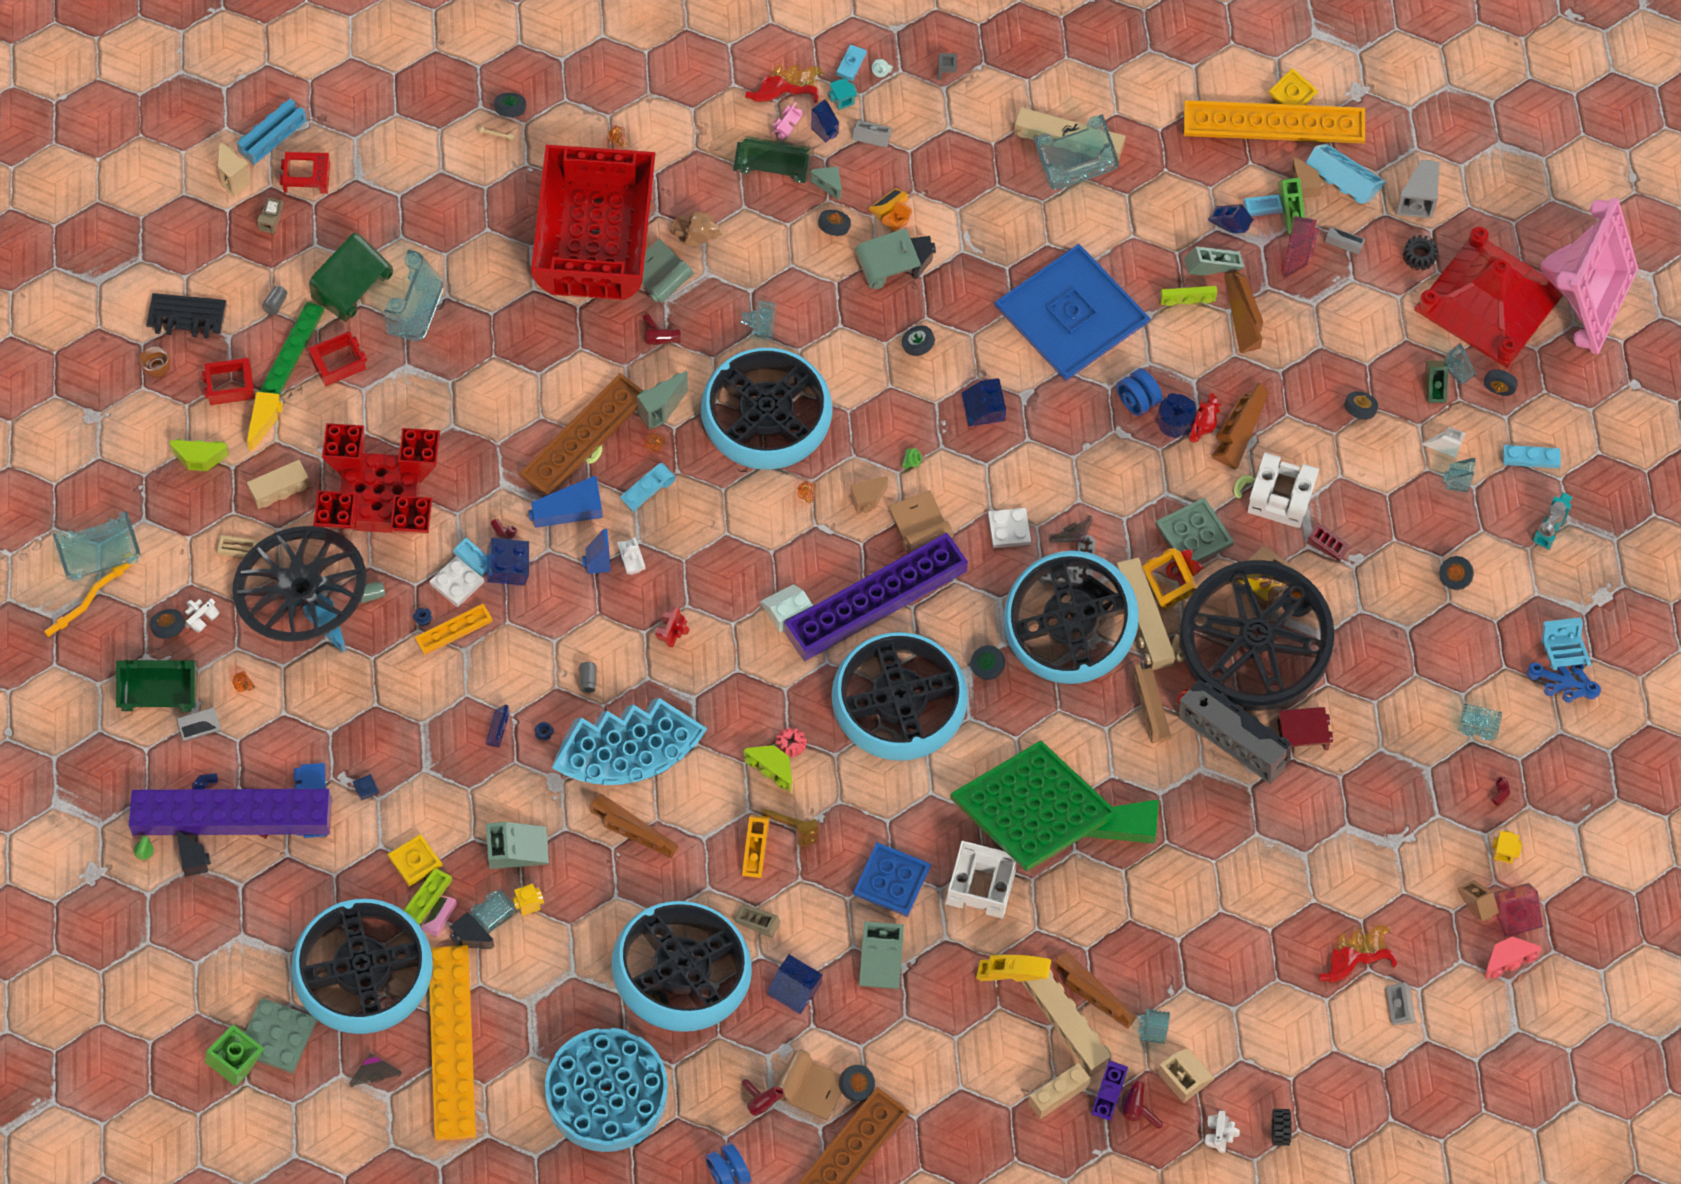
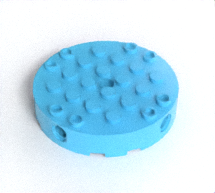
M597 1028L580 1033L567 1041L557 1051L548 1067L545 1079L548 1112L557 1129L571 1142L593 1151L611 1152L634 1146L653 1132L664 1115L668 1099L667 1074L664 1064L658 1053L647 1041L628 1033L626 1030L617 1028L599 1030ZM604 1087H610V1088H611L610 1091H603V1090H601V1089H603Z

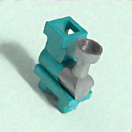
M1562 492L1559 498L1554 497L1547 516L1534 536V543L1547 550L1551 549L1556 538L1553 534L1560 529L1561 525H1564L1572 507L1570 504L1572 496Z

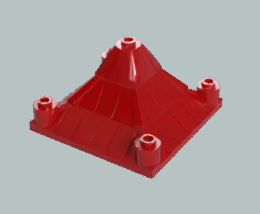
M1475 227L1472 229L1468 241L1429 290H1425L1421 294L1420 301L1415 306L1414 311L1508 368L1564 295L1542 273L1488 241L1489 233L1485 228Z

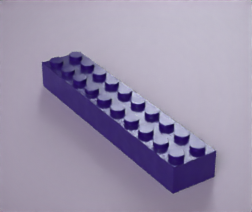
M945 533L785 621L784 633L805 662L966 573L968 561L949 534Z
M329 789L132 790L129 828L133 836L177 835L180 832L184 835L330 834L332 796Z

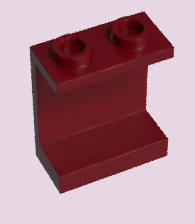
M1325 707L1281 710L1278 712L1279 736L1285 737L1290 742L1291 748L1324 744V750H1329L1330 743H1333V733L1328 728L1330 716L1326 714Z

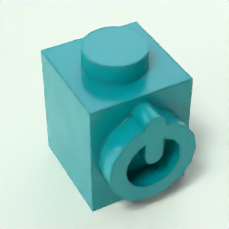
M846 78L838 79L830 84L828 97L831 102H834L837 109L841 110L855 104L857 91L854 84L848 82Z

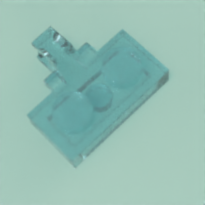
M758 301L757 311L742 313L741 324L755 328L754 337L773 339L776 303Z

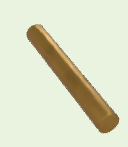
M765 808L762 812L764 817H770V819L795 827L805 823V821Z

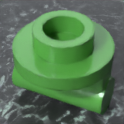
M916 448L906 449L902 467L905 469L918 467L922 460L921 453Z
M142 836L141 841L134 846V854L138 859L146 860L153 855L154 848L149 842V838Z

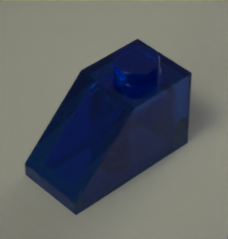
M826 99L815 106L811 113V130L825 143L830 139H834L839 134V121Z
M1242 204L1216 206L1208 218L1209 222L1232 234L1245 233L1254 220Z

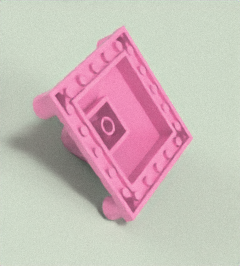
M1611 198L1610 201L1595 200L1591 204L1590 212L1594 218H1599L1596 224L1592 225L1573 244L1560 248L1547 256L1541 263V271H1543L1544 276L1560 293L1566 296L1579 320L1583 322L1584 329H1579L1574 334V343H1576L1577 347L1590 349L1593 354H1599L1638 271V265L1620 202L1616 198Z

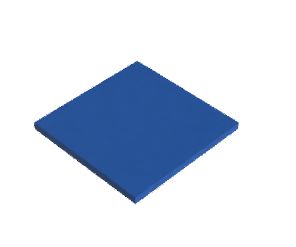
M1080 244L1071 248L994 302V306L1065 381L1148 324L1151 320Z

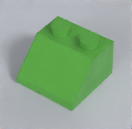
M233 1024L206 1051L205 1063L234 1086H237L249 1074L264 1048Z

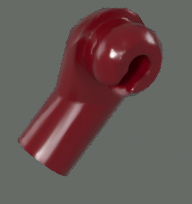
M499 519L491 521L490 524L498 537L512 539L516 536V527H503Z
M1505 777L1496 779L1497 794L1492 798V802L1496 806H1499L1510 795L1509 783Z

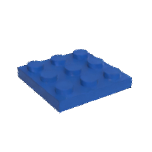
M876 842L853 895L909 917L929 873L931 864Z

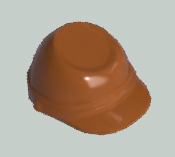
M150 347L139 355L138 360L142 370L152 377L159 378L164 376L170 367V354L160 347Z

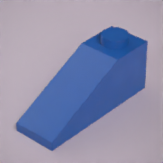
M603 529L585 548L586 555L582 556L583 567H587L588 574L610 572L608 531Z

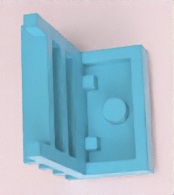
M1581 617L1543 622L1541 642L1544 644V650L1547 652V658L1550 660V667L1553 670H1557V667L1578 664L1591 666L1590 658L1581 637L1583 627Z

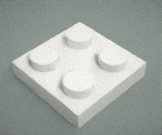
M1026 508L988 511L993 548L1031 545Z
M457 556L430 580V585L457 608L484 583V578Z

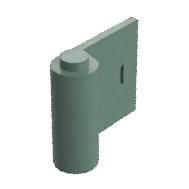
M906 228L862 242L855 247L856 255L870 288L880 289L886 283V277L921 266Z
M659 238L645 252L642 284L650 292L649 296L654 302L657 303L659 301L662 303L686 282L694 272Z

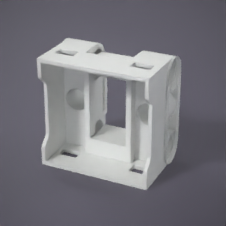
M1265 452L1251 492L1247 513L1300 528L1319 468L1303 464L1301 470H1299L1300 467L1283 461L1280 464L1281 457ZM1278 473L1296 479L1290 499L1272 494Z
M962 841L945 904L962 909L964 903H966V906L982 910L987 908L986 915L1003 919L1016 872V861L1005 851ZM974 870L994 874L987 898L969 894ZM958 879H964L966 882L961 883ZM996 889H1003L1004 892H998Z

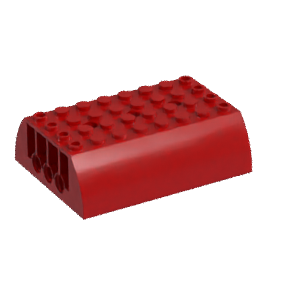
M546 144L531 266L532 277L543 290L551 295L626 300L638 292L643 281L656 152ZM597 198H601L603 202L597 204L594 202V200ZM594 229L600 231L597 235H592L590 232Z

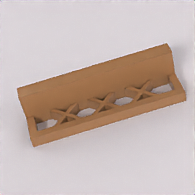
M1136 664L1134 665L1133 678L1151 742L1157 743L1171 740V733L1152 668L1142 670L1141 665Z

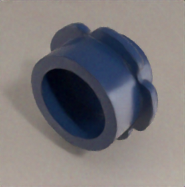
M418 608L415 611L416 613L413 614L414 621L420 626H426L432 620V613L427 608Z
M541 722L535 727V736L539 740H549L554 733V729L549 723Z

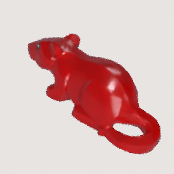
M1210 393L1208 396L1207 404H1204V401L1200 403L1189 437L1191 443L1198 442L1202 435L1210 434L1216 428V414L1220 412L1219 407L1221 403H1219L1214 393Z

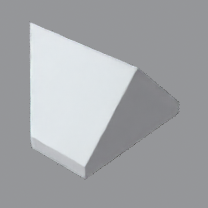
M1448 426L1446 431L1421 445L1456 458L1466 433Z

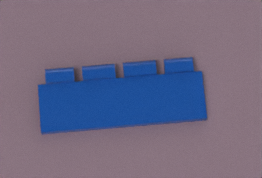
M325 763L303 764L300 768H294V783H302L295 784L294 789H326ZM328 834L297 836H304V838L328 837Z

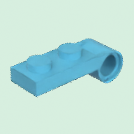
M660 463L621 495L620 498L634 512L662 487H669L675 481L676 476L664 463Z

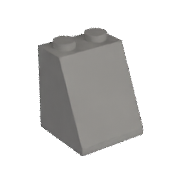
M1432 160L1420 161L1401 192L1396 215L1433 218L1438 200L1439 162Z

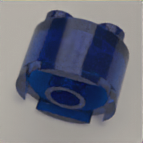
M1168 394L1159 406L1157 423L1160 430L1165 435L1173 438L1189 434L1192 431L1196 417L1195 402L1185 395Z

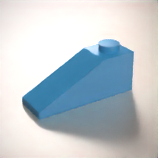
M321 593L317 595L328 604L334 606L333 601L328 596L324 597ZM306 604L303 607L304 616L313 623L310 606ZM316 606L318 627L336 617V614ZM340 626L325 634L342 653L346 651Z

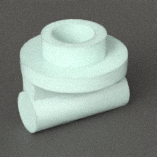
M876 59L872 64V72L877 77L886 76L893 68L883 59Z

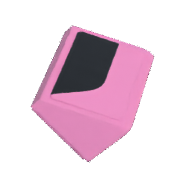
M441 895L426 916L421 929L438 937L457 905L456 899Z

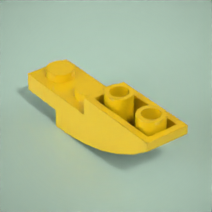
M990 955V959L980 960L976 979L981 982L1013 979L1016 982L1048 979L1051 960L1025 955Z

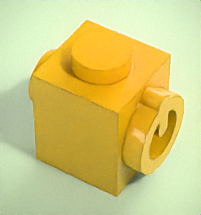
M1500 831L1498 837H1494L1492 848L1495 849L1493 860L1513 864L1515 858L1519 859L1522 849V841L1519 840L1520 835L1512 831Z
M530 884L514 890L515 897L512 900L515 908L520 910L522 916L541 910L540 905L544 904V900L539 887L535 888L534 884Z

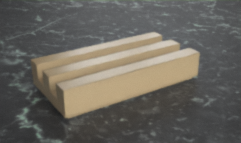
M220 535L217 555L244 558L253 547L223 544V542L254 547L259 541Z

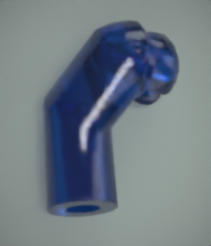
M218 774L199 775L193 782L192 789H205L210 783H218Z

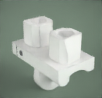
M636 537L628 541L617 542L627 574L633 575L646 569Z
M212 598L201 608L199 606L203 602L200 599L195 603L192 600L186 602L189 608L185 613L188 616L192 612L195 613L186 621L185 627L187 629L191 627L194 631L200 633L207 626L200 619L204 614L211 622L220 614L214 606L216 602Z
M1219 1111L1218 1115L1208 1116V1127L1216 1129V1134H1207L1205 1144L1207 1147L1217 1148L1219 1153H1225L1226 1143H1232L1233 1137L1240 1135V1130L1235 1128V1122H1229L1230 1118L1225 1115V1111Z

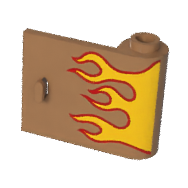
M1265 545L1249 559L1277 562L1300 572ZM1248 578L1258 604L1265 609L1278 600V594L1287 586L1272 579ZM1237 580L1235 582V584L1238 586H1242L1245 584L1242 580Z

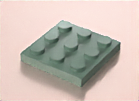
M1205 497L1157 520L1155 523L1170 548H1176L1180 552L1187 549L1192 550V559L1197 562L1205 560L1234 544V541Z
M261 998L245 1034L264 1048V1051L257 1060L258 1062L294 1074L318 1020L311 1015Z

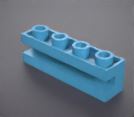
M291 98L283 102L276 111L268 114L264 121L255 125L251 132L239 139L237 142L239 153L255 165L307 121L305 110L301 107L297 109L295 102Z

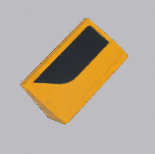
M895 188L872 205L869 211L882 221L883 217L894 209L896 202L900 201L905 204L908 201V194Z

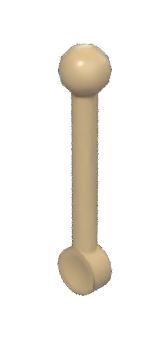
M481 126L478 128L480 134L488 133L508 138L509 141H514L515 135L512 133L507 135L484 129Z

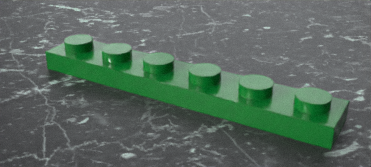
M306 302L259 392L279 394L280 396L324 313V307Z

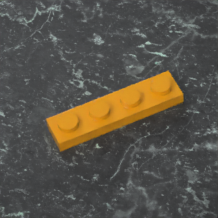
M481 604L416 636L415 641L423 655H426L493 622L485 605Z

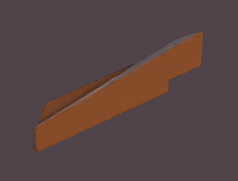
M1240 271L1228 273L1225 275L1239 351L1244 353L1260 349L1263 340L1260 334L1263 327V319L1248 280L1244 274H1240Z
M1261 383L1256 384L1252 393L1248 394L1245 392L1240 395L1216 436V439L1221 444L1211 457L1233 469H1237L1268 396V391Z
M602 794L591 802L590 812L604 819L605 828L672 859L678 844Z
M1064 952L1055 960L1053 968L1067 977L1066 987L1129 1029L1137 1016L1069 952Z

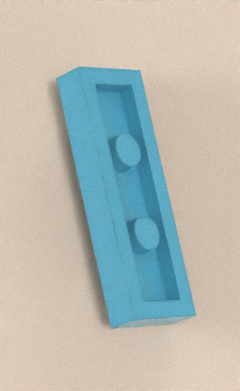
M1504 445L1503 465L1559 469L1561 466L1560 448Z

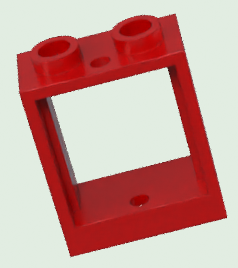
M350 331L308 348L310 359L325 387L366 370L365 362H367V357L364 351L360 352L358 348L360 347L356 336L352 337ZM349 346L356 361L329 372L321 357Z
M249 358L204 364L205 371H202L203 383L207 382L204 394L205 399L209 398L210 405L255 399ZM243 370L245 387L213 391L211 375Z

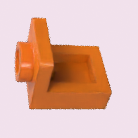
M898 201L894 209L883 217L881 223L896 232L908 224L912 209Z

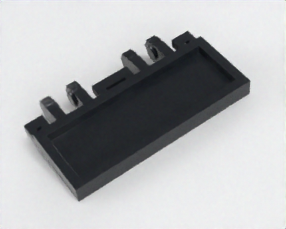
M152 293L146 326L155 328V333L160 334L162 323H168L166 332L167 335H172L174 324H176V330L192 331V337L195 338L198 337L199 326L205 327L203 336L209 339L211 328H213V333L221 334L227 302L221 299Z

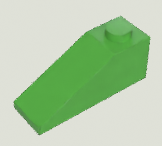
M1300 178L1278 181L1288 235L1306 233Z

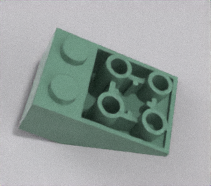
M687 371L677 373L671 379L665 382L661 381L655 387L643 390L637 395L638 415L649 431L664 424L688 392Z
M511 822L486 823L490 869L549 864L546 827Z
M864 921L859 986L899 989L904 924Z

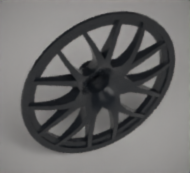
M316 526L292 527L264 538L245 555L235 573L232 590L233 600L242 620L258 634L278 641H306L333 631L353 614L365 592L366 567L359 550L340 533ZM302 539L295 555L286 542ZM318 539L325 541L313 562L305 565L303 558L308 540ZM282 544L291 559L289 569L279 567L265 553ZM330 544L344 551L343 553L325 558ZM262 557L271 569L252 568ZM347 557L351 559L355 568L341 573L321 576V572L328 566ZM356 575L353 593L336 584L341 580ZM248 576H263L278 581L274 586L245 590ZM327 590L342 593L351 597L346 607L340 611L317 595ZM245 596H264L249 611L245 602ZM277 599L285 600L265 625L254 617L268 603ZM301 604H307L311 609L314 629L295 632L294 617L296 608ZM316 606L330 611L337 616L318 627ZM288 612L291 632L272 629L271 627Z

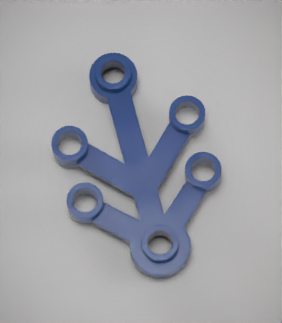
M1533 663L1528 667L1527 676L1532 680H1539L1541 677L1559 682L1556 685L1553 683L1545 685L1544 693L1547 696H1553L1555 693L1565 690L1562 699L1570 703L1574 699L1583 696L1587 699H1595L1601 693V687L1596 682L1590 681L1584 673L1583 664L1572 665L1571 671L1577 674L1580 681L1574 679L1566 666L1557 667L1562 675L1543 669L1539 663ZM1572 687H1573V688H1576V689H1579V690L1572 691V690H1570L1569 688H1572Z

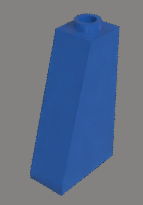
M592 476L531 502L532 509L528 510L530 521H534L535 528L603 518L597 476Z

